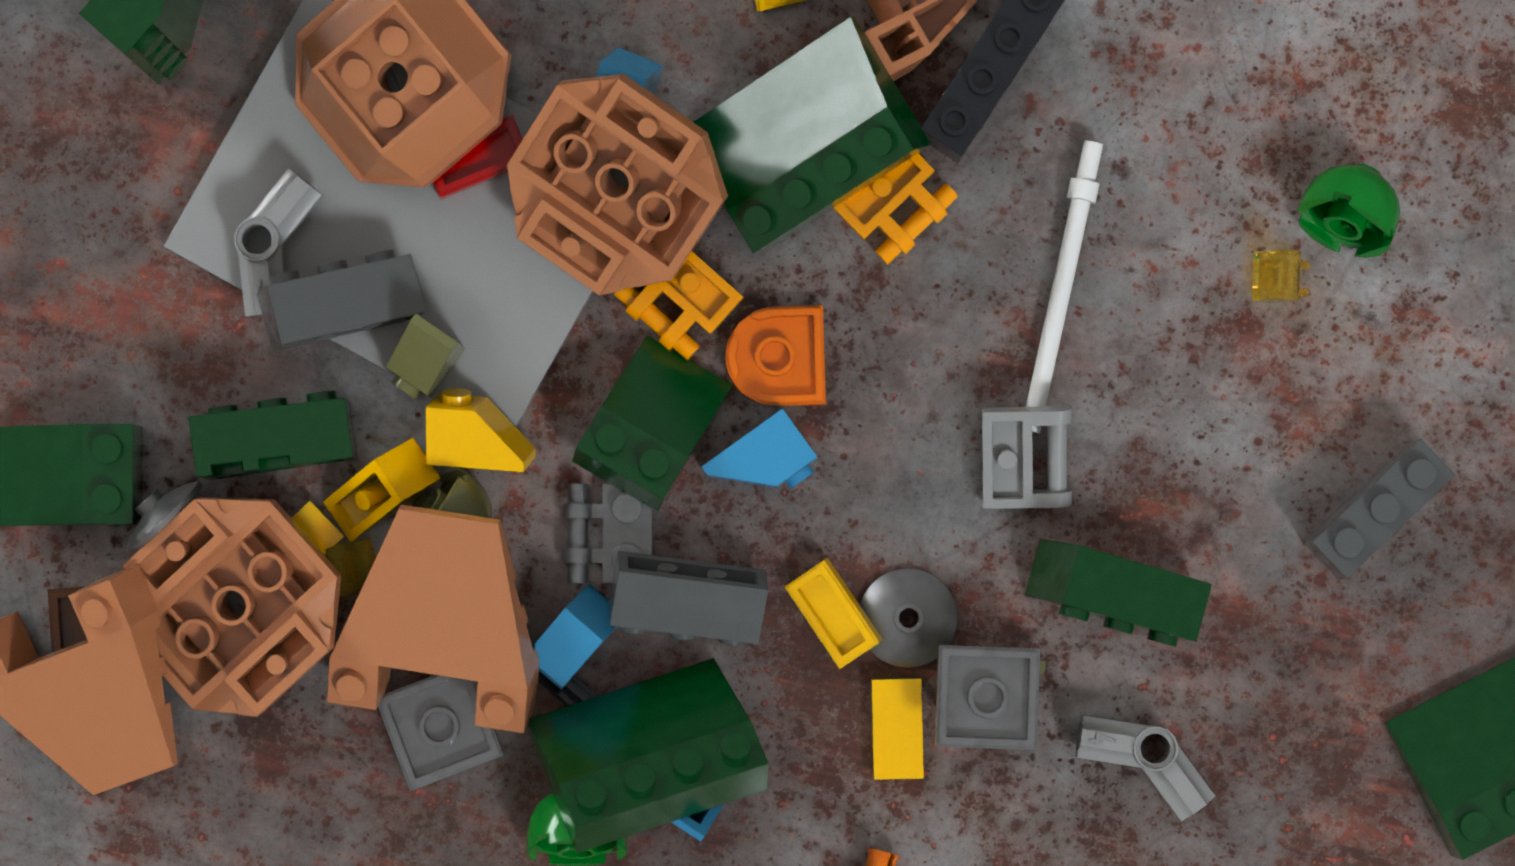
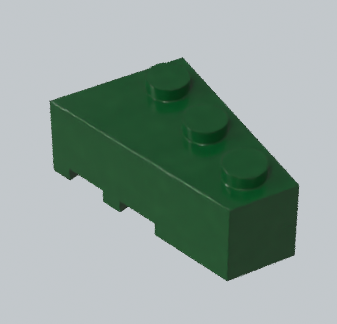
M322 391L307 394V402L287 404V398H274L258 401V408L238 410L237 405H226L209 408L208 414L188 416L196 477L217 480L358 459L350 400L337 398L336 391Z
M1040 539L1025 596L1060 605L1058 614L1088 622L1090 614L1105 618L1103 627L1123 633L1132 634L1134 626L1149 630L1148 640L1176 647L1178 638L1197 642L1212 584L1081 545Z

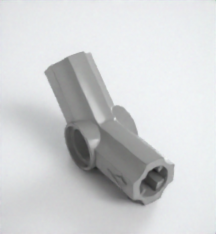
M290 168L286 170L249 218L242 221L234 232V244L239 256L245 317L262 315L257 293L266 285H270L269 277L285 272L284 244L324 196ZM257 226L266 227L272 237L269 249L261 254L253 253L247 244L249 232Z
M1081 715L1075 758L1141 768L1180 822L1194 815L1216 797L1179 747L1175 736L1168 729L1156 725ZM1151 734H1159L1165 742L1164 755L1155 762H1148L1141 754L1142 741Z

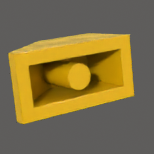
M451 388L439 393L426 407V465L524 472L536 457V448L488 397L472 396V392L468 389Z
M411 438L371 461L324 500L323 503L351 543L396 513L400 505H408L439 481L441 477L432 465H426V455L415 439Z

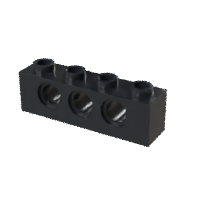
M1005 0L922 125L921 128L931 142L930 146L956 163L960 162L1065 0Z

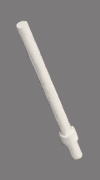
M1084 140L1076 178L1070 179L1067 198L1071 199L1026 407H1043L1047 404L1090 204H1096L1100 186L1095 181L1103 144ZM1032 426V433L1040 434L1041 426Z

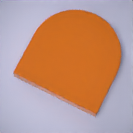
M823 305L766 307L752 312L737 324L728 339L725 359L729 377L741 394L751 401L765 406L826 405Z

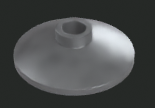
M196 481L178 487L165 495L154 489L134 509L141 518L129 538L126 552L131 556L142 548L193 499L203 485Z
M907 568L888 572L870 585L860 603L861 608L883 639V641L870 650L879 659L888 664L906 668L928 664L938 658V645H950L954 638L957 627V609L954 599L948 588L938 578L925 571ZM906 608H911L918 614V622L911 628L904 627L899 621L900 613Z

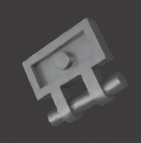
M568 484V503L563 504V519H568V548H563V563H568V583H588V563H602V583H613L618 551L653 555V509L611 484H602V504L588 503V484ZM588 519H602V548H588Z

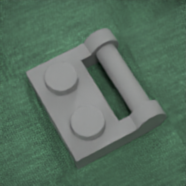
M1051 404L1043 407L982 408L983 509L1064 508L1072 505V489L1067 487V425L1072 423L1071 406ZM1032 426H1047V487L1043 489H1033Z

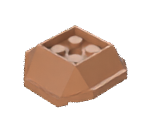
M334 0L296 33L295 105L358 182L427 188L502 124L512 53L468 0ZM401 64L407 72V83L400 91L393 92L387 84V74L393 66Z
M625 74L563 80L557 84L507 164L510 192L516 213L514 220L517 238L599 296L618 292L621 289L672 280L728 197L708 132ZM612 168L619 169L625 173L629 181V187H621L615 183L611 175Z
M196 498L122 566V570L139 564L159 610L161 627L156 629L159 656L165 657L166 673L162 676L193 710L235 713L257 717L266 711L334 648L342 574L274 499ZM230 591L238 592L245 600L246 608L242 616L234 614L228 607L227 597Z

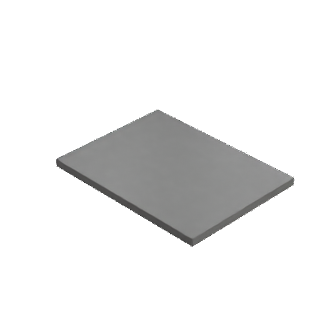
M302 0L163 247L242 290L239 256L234 244V232L242 221L249 218L288 168L292 169L324 196L284 244L285 272L298 270L300 278L318 274V266L334 261L346 260L348 267L366 264L365 256L384 250L393 249L396 257L411 254L426 312L420 317L456 340L465 349L433 397H436L446 389H468L472 392V396L488 397L517 428L593 291L517 238L514 220L516 213L510 192L508 173L442 200L439 198L434 183L427 188L358 182L295 105L296 33L333 2L331 0ZM390 69L387 74V84L393 92L400 91ZM506 98L503 118L513 115L522 138H524L538 115ZM612 168L611 175L615 183L621 187H629V181L625 173L619 169ZM264 226L254 227L247 236L248 248L255 254L264 253L271 245L272 237L270 231ZM410 321L331 338L330 340L396 375L386 368V365Z

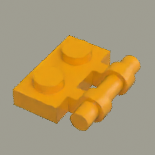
M918 153L832 209L863 241L878 227L887 239L874 252L888 265L900 253L906 255L916 245L913 240L932 222L938 224L948 214L945 209L958 198V195L946 183L932 195L922 186L935 170ZM910 197L919 208L899 226L890 215Z
M694 252L690 253L672 280L647 285L641 293L635 287L621 289L614 293V296L628 307L625 312L635 321L641 319L661 337L658 341L668 351L674 348L687 361L700 347L697 342L686 334L696 322L711 335L743 299L740 293ZM662 293L684 311L675 322L653 304Z

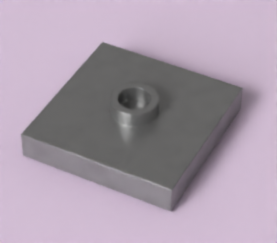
M938 645L935 746L1037 750L1040 649Z
M433 675L384 694L378 708L410 791L505 755L495 729L475 726L477 681Z

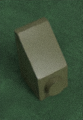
M415 313L386 365V368L396 374L391 383L414 399L417 398L420 392L432 398L465 349L456 340Z

